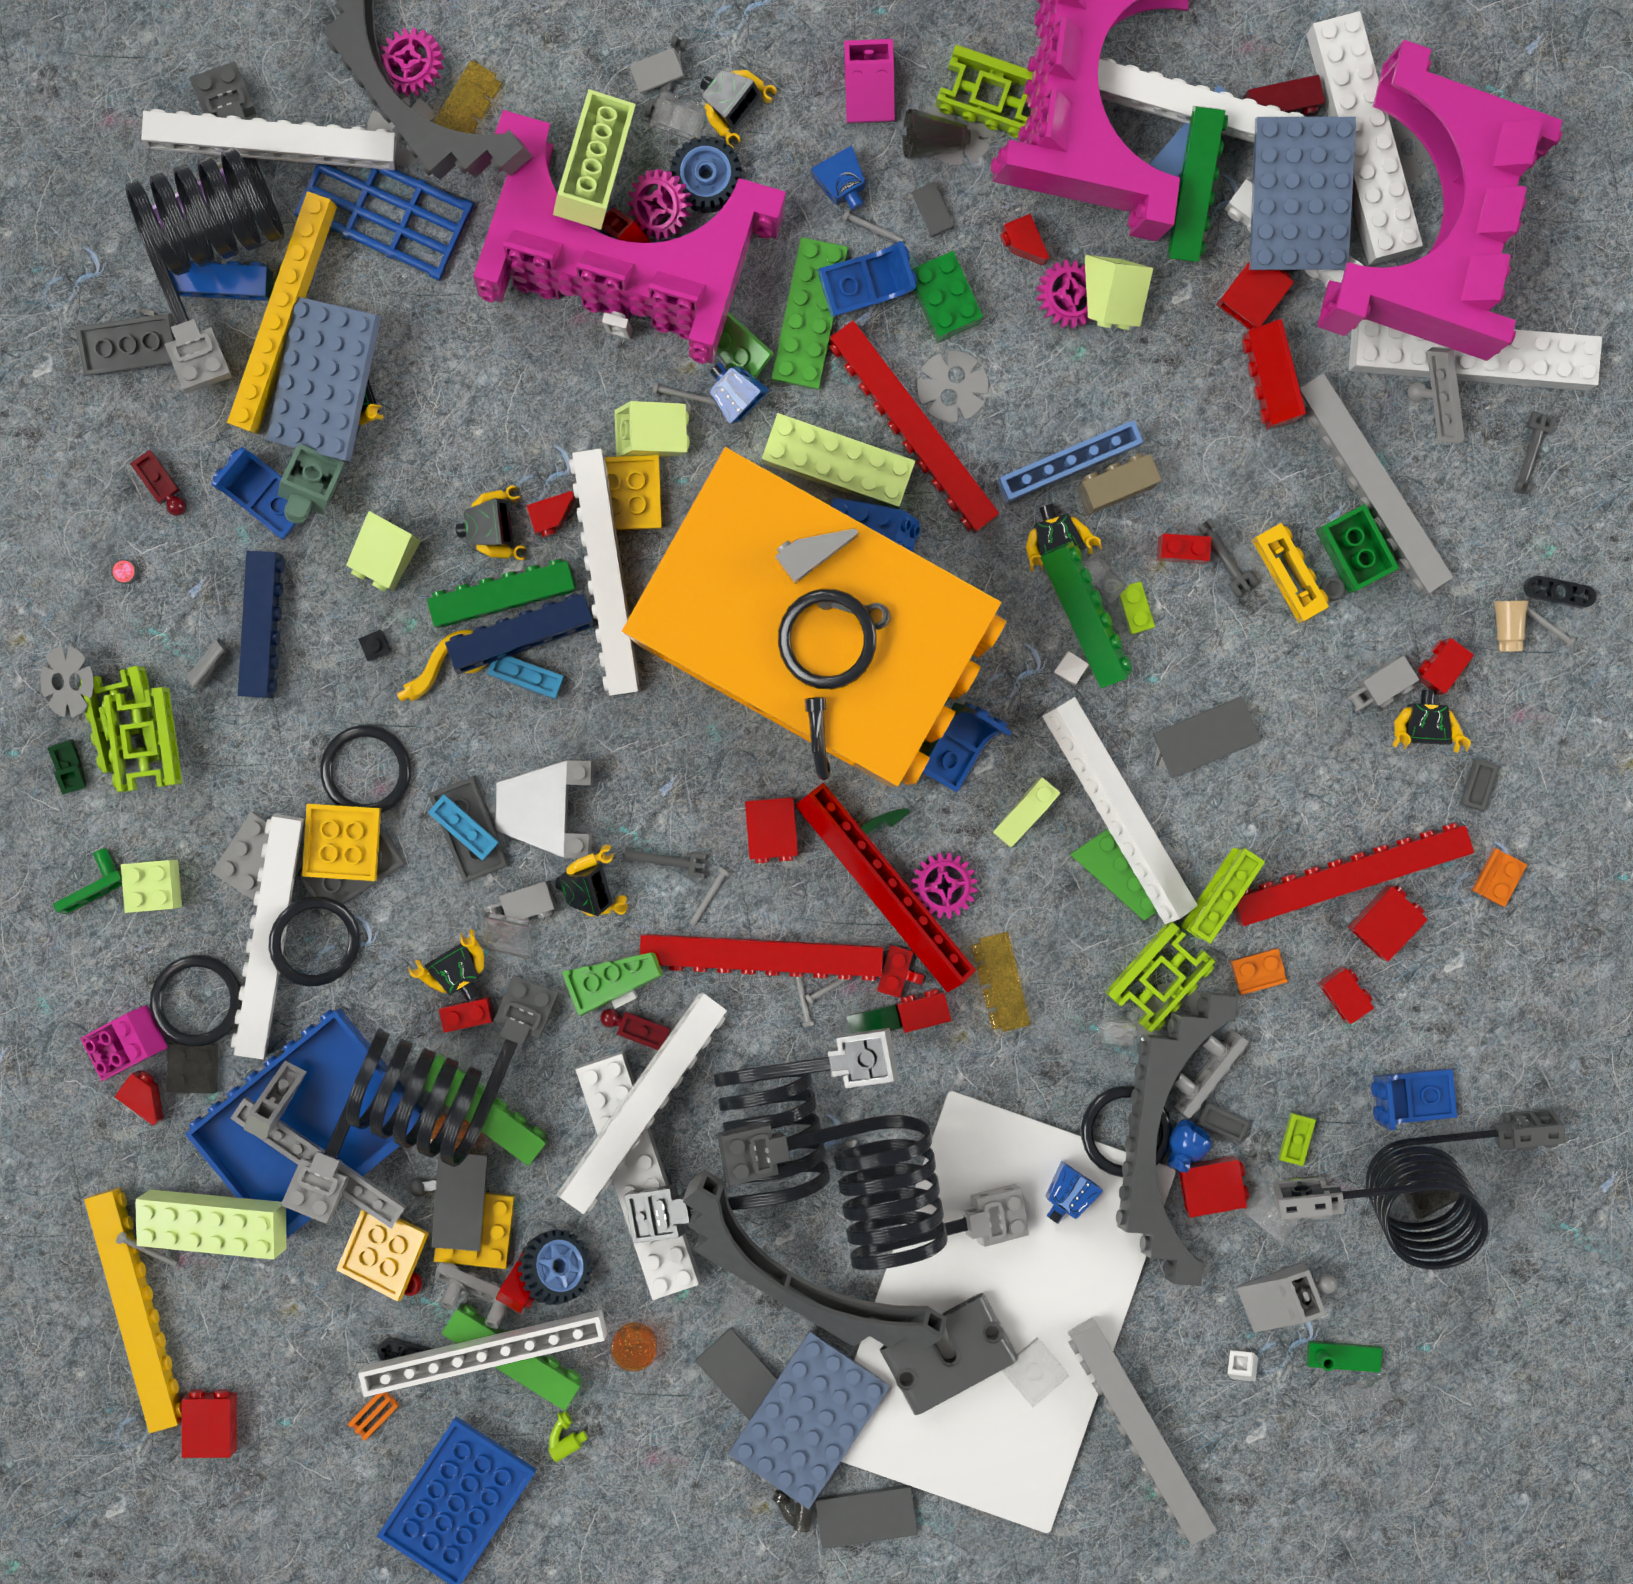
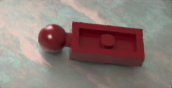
M148 450L130 463L159 504L167 501L166 509L171 515L180 516L186 511L185 501L180 497L174 496L180 491L179 487L153 451Z
M606 1009L600 1015V1022L604 1027H619L616 1035L655 1050L660 1049L670 1031V1028L627 1011H625L623 1018L619 1017V1014L614 1009Z

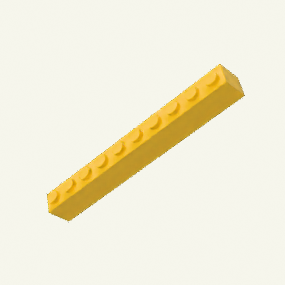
M308 191L306 193L227 423L257 435L280 373L294 306L298 297L306 298L337 206L328 198Z
M120 1187L93 1194L85 1198L84 1201L148 1431L153 1433L177 1426L182 1421V1402H180L178 1396L179 1385L177 1380L173 1378L171 1371L172 1360L165 1350V1335L163 1332H160L158 1325L159 1313L153 1307V1292L151 1287L147 1285L145 1278L147 1273L146 1267L140 1260V1250L123 1242L121 1244L116 1243V1239L121 1232L126 1233L127 1238L137 1242L132 1231L134 1227L131 1216H128L126 1210L127 1198L121 1192Z

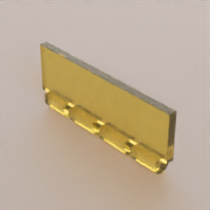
M470 60L433 123L451 130L472 134L478 122L471 117L475 116L478 119L483 117L491 103L484 96L486 95L493 99L502 85L501 82L495 79L496 74Z
M1008 932L979 938L980 943L971 946L975 962L985 960V964L978 965L977 970L981 985H991L989 988L982 989L986 1008L996 1007L997 1010L988 1013L991 1029L1001 1028V1031L1005 1032L1029 1026L1028 1013Z

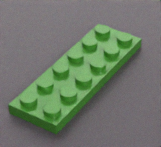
M801 237L772 381L819 390L834 317L830 315L817 270L846 261L848 247Z

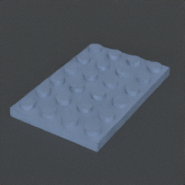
M1356 117L1255 118L1249 270H1345V266L1349 262Z
M302 297L297 298L289 324L266 440L295 448L300 443L316 450L318 454L351 462L381 316Z
M810 1330L728 1454L809 1509L889 1390L890 1385Z

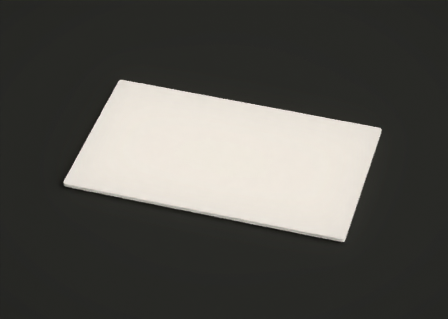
M949 1091L935 1127L930 1147L935 1155L936 1169L934 1172L938 1176L940 1187L938 1197L942 1201L944 1212L942 1221L947 1223L962 1219V1211L973 1208L970 1195L1016 1184L1022 1188L1029 1235L986 1247L979 1244L977 1239L967 1236L965 1231L947 1236L946 1246L936 1255L919 1262L887 1268L875 1302L900 1306H928L943 1315V1312L967 1299L984 1293L1019 1359L1009 1367L926 1412L914 1415L880 1352V1348L884 1344L870 1336L860 1342L854 1361L888 1383L890 1388L841 1462L1032 1529L1049 1533L1098 1397V1393L1092 1385L1095 1381L1093 1375L1085 1373L1080 1364L1083 1361L1080 1353L1075 1355L1068 1341L1072 1340L1068 1331L1093 1317L1112 1351H1114L1146 1259V1255L1141 1253L1140 1238L1143 1234L1127 1233L1117 1227L1116 1213L1120 1207L1119 1189L1123 1184V1177L1110 1175L1099 1169L1085 1152L1080 1135L969 1096ZM1095 1141L1099 1152L1106 1159L1123 1165L1126 1160V1151ZM927 1158L924 1159L923 1165L928 1162ZM1063 1161L1099 1185L1103 1192L1077 1219L1066 1213L1059 1224L1046 1216L1054 1205L1047 1200L1046 1193L1060 1162ZM1159 1163L1156 1166L1157 1180L1163 1205H1165L1175 1176V1170ZM923 1180L917 1183L915 1188L928 1190L933 1184ZM929 1204L915 1211L933 1214L936 1208ZM933 1240L892 1250V1253L914 1249L926 1245ZM945 1325L943 1338L936 1342V1345L943 1357L950 1359L955 1356L956 1352L949 1341ZM989 1326L985 1333L993 1336L998 1332V1328ZM909 1372L902 1373L900 1379L904 1382H908L913 1378V1375Z

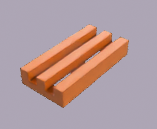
M388 1392L376 1394L347 1425L350 1428L353 1427L355 1429L354 1432L360 1434L361 1438L365 1441L400 1404ZM383 1396L385 1398L384 1401L359 1425L357 1421ZM388 1403L392 1404L367 1431L363 1429Z

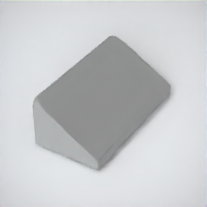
M674 48L630 64V69L640 94L685 77L679 54Z
M215 640L187 675L189 684L193 687H202L230 650Z

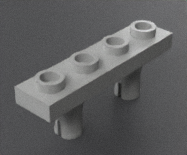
M1233 1030L1223 1043L1210 1035L1201 1045L1211 1052L1213 1056L1193 1081L1181 1072L1178 1074L1173 1085L1181 1090L1183 1095L1174 1107L1189 1119L1193 1114L1197 1113L1202 1102L1215 1090L1218 1081L1229 1072L1232 1063L1243 1054L1245 1046L1249 1042Z
M440 1262L436 1269L434 1278L449 1284L440 1303L443 1307L452 1310L461 1292L465 1291L493 1303L485 1321V1324L491 1328L498 1329L506 1310L521 1316L524 1315L527 1307H524L520 1314L496 1300L498 1291L501 1288L500 1284L485 1282L481 1280L479 1275L468 1272V1274L462 1272L456 1265L448 1262L446 1264Z

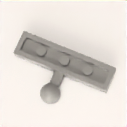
M1432 347L1427 350L1432 389L1426 388L1420 382H1416L1409 386L1407 395L1414 402H1420L1425 398L1433 399L1438 441L1460 443L1464 440L1454 349Z

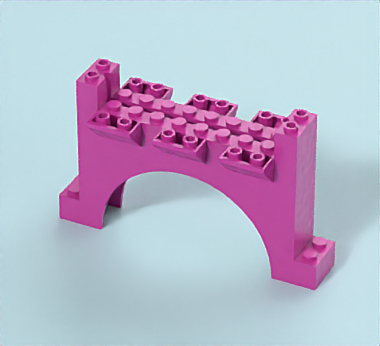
M1037 0L1040 6L1034 17V25L1037 26L1036 36L1041 38L1035 55L1029 59L1027 70L1033 72L1032 80H1027L1024 94L1027 95L1026 104L1031 108V115L1028 116L1026 124L1020 127L1018 141L1009 140L1004 148H1000L998 156L993 157L990 171L993 172L992 182L1130 212L1127 225L1130 227L1129 236L1157 242L1174 226L1180 177L1167 174L1147 164L1136 156L1117 135L1110 124L1101 101L1098 85V64L1105 37L1108 31L1116 24L1130 16L1149 10L1174 9L1187 11L1189 0Z
M1403 40L1383 64L1372 107L1391 115L1415 134L1430 154L1440 177L1443 191V217L1439 234L1432 249L1426 256L1408 264L1379 268L1360 266L1348 262L1345 266L1342 282L1330 280L1327 284L1317 327L1345 336L1352 329H1356L1362 320L1366 319L1488 361L1494 355L1499 354L1506 346L1511 345L1516 335L1514 330L1516 320L1490 312V309L1497 303L1499 304L1504 298L1505 289L1503 287L1511 270V266H1509L1511 255L1503 254L1502 250L1507 240L1513 235L1515 236L1520 230V214L1527 202V199L1524 198L1527 187L1518 186V182L1528 168L1531 169L1540 157H1544L1552 146H1556L1562 137V131H1560L1562 120L1428 72L1432 62L1429 60L1431 49Z
M503 110L495 134H504L511 130L532 154V157L511 176L507 173L473 275L478 296L490 303L495 301L502 303L510 277L513 287L524 293L529 291L538 293L539 296L545 299L555 298L559 300L561 293L570 297L574 295L580 296L582 307L593 313L600 311L611 314L612 311L626 315V319H629L630 312L638 317H644V315L651 317V327H654L657 331L662 333H668L669 331L678 334L683 339L689 340V357L695 362L713 364L752 235L756 233L765 239H777L784 216L786 192L739 178L733 193L723 208L710 221L687 235L657 243H634L614 239L593 230L587 225L553 215L557 192L550 178V162L554 144L547 143L550 123Z

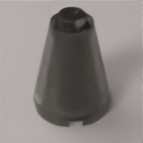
M908 109L906 112L903 127H907L906 135L902 136L905 158L912 160L960 151L970 144L971 131L967 130L965 124L917 109Z

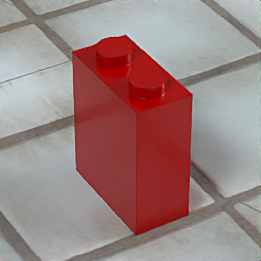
M1248 262L1216 305L1248 330H1253L1264 323L1294 281L1290 279L1291 276L1284 270H1249Z
M793 797L745 801L749 859H755V864L768 863L769 858L779 857V862L793 861V856L798 855Z
M1386 885L1347 926L1381 960L1387 962L1428 920L1423 915L1425 911L1417 903L1413 902L1411 904L1405 898L1407 896L1405 891L1398 886Z
M1235 1156L1190 1163V1169L1187 1173L1178 1171L1185 1213L1190 1218L1247 1208L1246 1200H1249V1192L1247 1186H1243L1242 1176H1245L1243 1162H1239V1159Z
M203 1389L191 1390L182 1399V1458H230L237 1451V1392H229L228 1389H218L214 1392H205Z

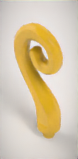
M459 630L442 639L432 652L422 674L404 684L405 690L397 693L399 700L402 702L409 698L413 702L425 695L434 685L443 660L448 653L445 642L450 641L452 636L463 634L464 636L471 634L473 630ZM486 665L464 673H476L482 670Z

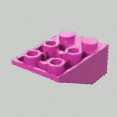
M893 39L844 41L846 123L895 121Z
M147 1005L130 1011L80 1038L101 1081L168 1048Z

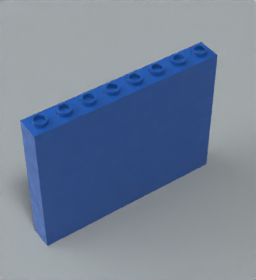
M341 1008L334 1012L332 1009L325 1012L320 1017L322 1022L315 1027L313 1024L308 1026L301 1032L303 1037L295 1042L293 1039L282 1048L283 1054L278 1058L276 1055H273L263 1063L265 1068L258 1073L257 1070L252 1072L245 1078L247 1082L241 1088L238 1085L226 1094L228 1099L222 1104L220 1101H217L207 1109L209 1114L202 1119L199 1116L188 1125L191 1129L185 1133L186 1137L236 1198L282 1202L298 1165L257 1136L244 1130V1127L231 1119V1116L245 1097L256 1103L284 1061L307 1072L280 1120L326 1150L370 1047L369 1042ZM381 1057L365 1092L359 1118L373 1101L388 1069L387 1064ZM399 1079L388 1103L383 1126L394 1113L405 1091V1086ZM416 1102L407 1134L411 1131L423 1110L418 1102ZM350 1126L337 1158L343 1160L342 1162L361 1176H364L400 1145L394 1142L393 1135L387 1139L373 1135L370 1131V1126L366 1129ZM286 1208V1239L308 1222L311 1217Z

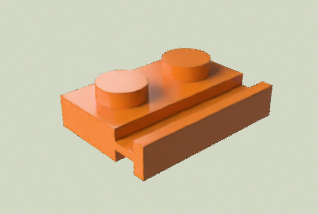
M1493 848L1471 891L1480 894L1501 907H1505L1527 864L1497 848Z
M1278 948L1230 961L1240 995L1288 982Z

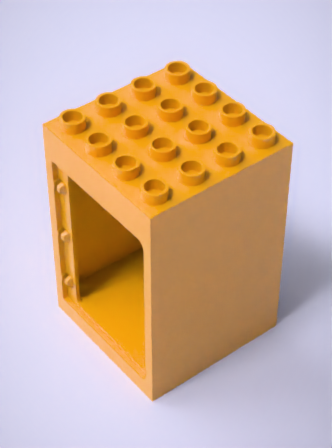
M725 447L623 627L622 632L639 647L810 743L808 712L805 711L804 699L826 697L827 710H824L826 752L891 788L898 787L900 782L906 785L916 784L930 757L918 750L924 740L932 743L942 738L956 713L944 706L948 697L955 701L960 696H963L964 693H967L981 668L980 665L970 660L971 656L980 658L985 651L987 652L989 648H992L1007 621L995 614L1002 603L999 600ZM850 529L858 531V537L796 584H794L775 558L778 554L777 548L788 540L793 543L797 539ZM818 589H837L849 593L863 605L881 603L889 609L891 614L889 624L884 629L876 630V650L866 672L853 683L832 690L817 689L796 679L786 668L778 647V630L781 619L788 607L797 598ZM813 604L806 608L793 624L791 631L792 651L803 668L819 676L839 675L849 670L861 655L864 635L861 624L852 613L836 608L823 610L817 604ZM874 609L870 613L874 623L881 621L883 614L880 609Z

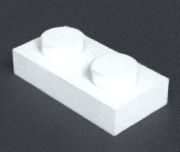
M612 311L611 314L604 313L602 323L607 333L627 339L631 338L632 327L629 320L626 319V315Z

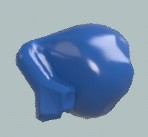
M1188 1119L1179 1121L1170 1135V1154L1167 1161L1169 1168H1177L1178 1171L1187 1173L1190 1169V1163L1201 1160L1211 1149V1140L1208 1133Z

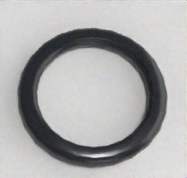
M818 589L797 598L783 615L778 630V647L786 668L796 679L817 689L832 690L853 683L866 672L876 650L877 634L869 611L858 599L849 593L837 589ZM821 602H834L849 609L857 617L864 635L863 648L856 663L849 670L835 676H819L803 668L797 661L791 646V631L797 617L806 608Z
M358 725L347 728L329 742L322 756L320 778L325 792L336 805L381 808V813L394 807L405 794L411 778V763L404 745L394 734L381 727ZM359 737H372L386 743L393 750L399 764V777L393 791L384 799L371 804L356 803L344 797L337 789L332 776V765L338 750L345 743Z
M327 897L300 899L283 910L273 923L268 944L271 961L276 970L285 979L294 984L306 987L329 984L346 973L356 960L361 938L359 925L351 911L334 899ZM309 909H325L338 915L344 922L349 937L348 948L341 962L333 969L318 975H307L294 970L284 959L281 950V936L288 922L295 915Z
M205 955L181 957L166 966L154 981L150 993L152 1018L158 1029L175 1043L197 1047L212 1044L223 1038L235 1025L237 1009L241 1010L242 1001L239 1000L240 984L230 968L215 958ZM191 967H203L217 973L225 981L230 994V1007L222 1023L215 1029L203 1034H187L179 1031L167 1020L162 1007V995L169 980L176 973Z
M1118 1086L1099 1094L1089 1104L1081 1124V1139L1084 1150L1090 1160L1099 1169L1118 1177L1124 1176L1122 1165L1109 1161L1099 1152L1093 1138V1125L1099 1111L1106 1104L1120 1098H1131L1135 1086ZM1165 1107L1159 1125L1160 1137L1156 1146V1166L1164 1159L1170 1147L1169 1138L1172 1133V1124Z

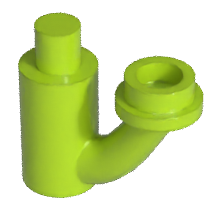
M566 1410L557 1413L558 1420L549 1437L548 1450L556 1463L580 1449L582 1442L588 1439L586 1432L583 1430L578 1434L573 1432L559 1440L563 1427L568 1429L573 1423L571 1416Z

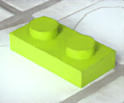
M1141 581L1118 588L1117 592L1130 634L1154 628V621Z
M1290 1113L1278 1156L1279 1160L1304 1166L1316 1122L1314 1118Z

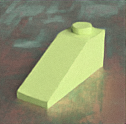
M1039 777L993 833L1011 848L1059 796L1060 792L1043 777Z

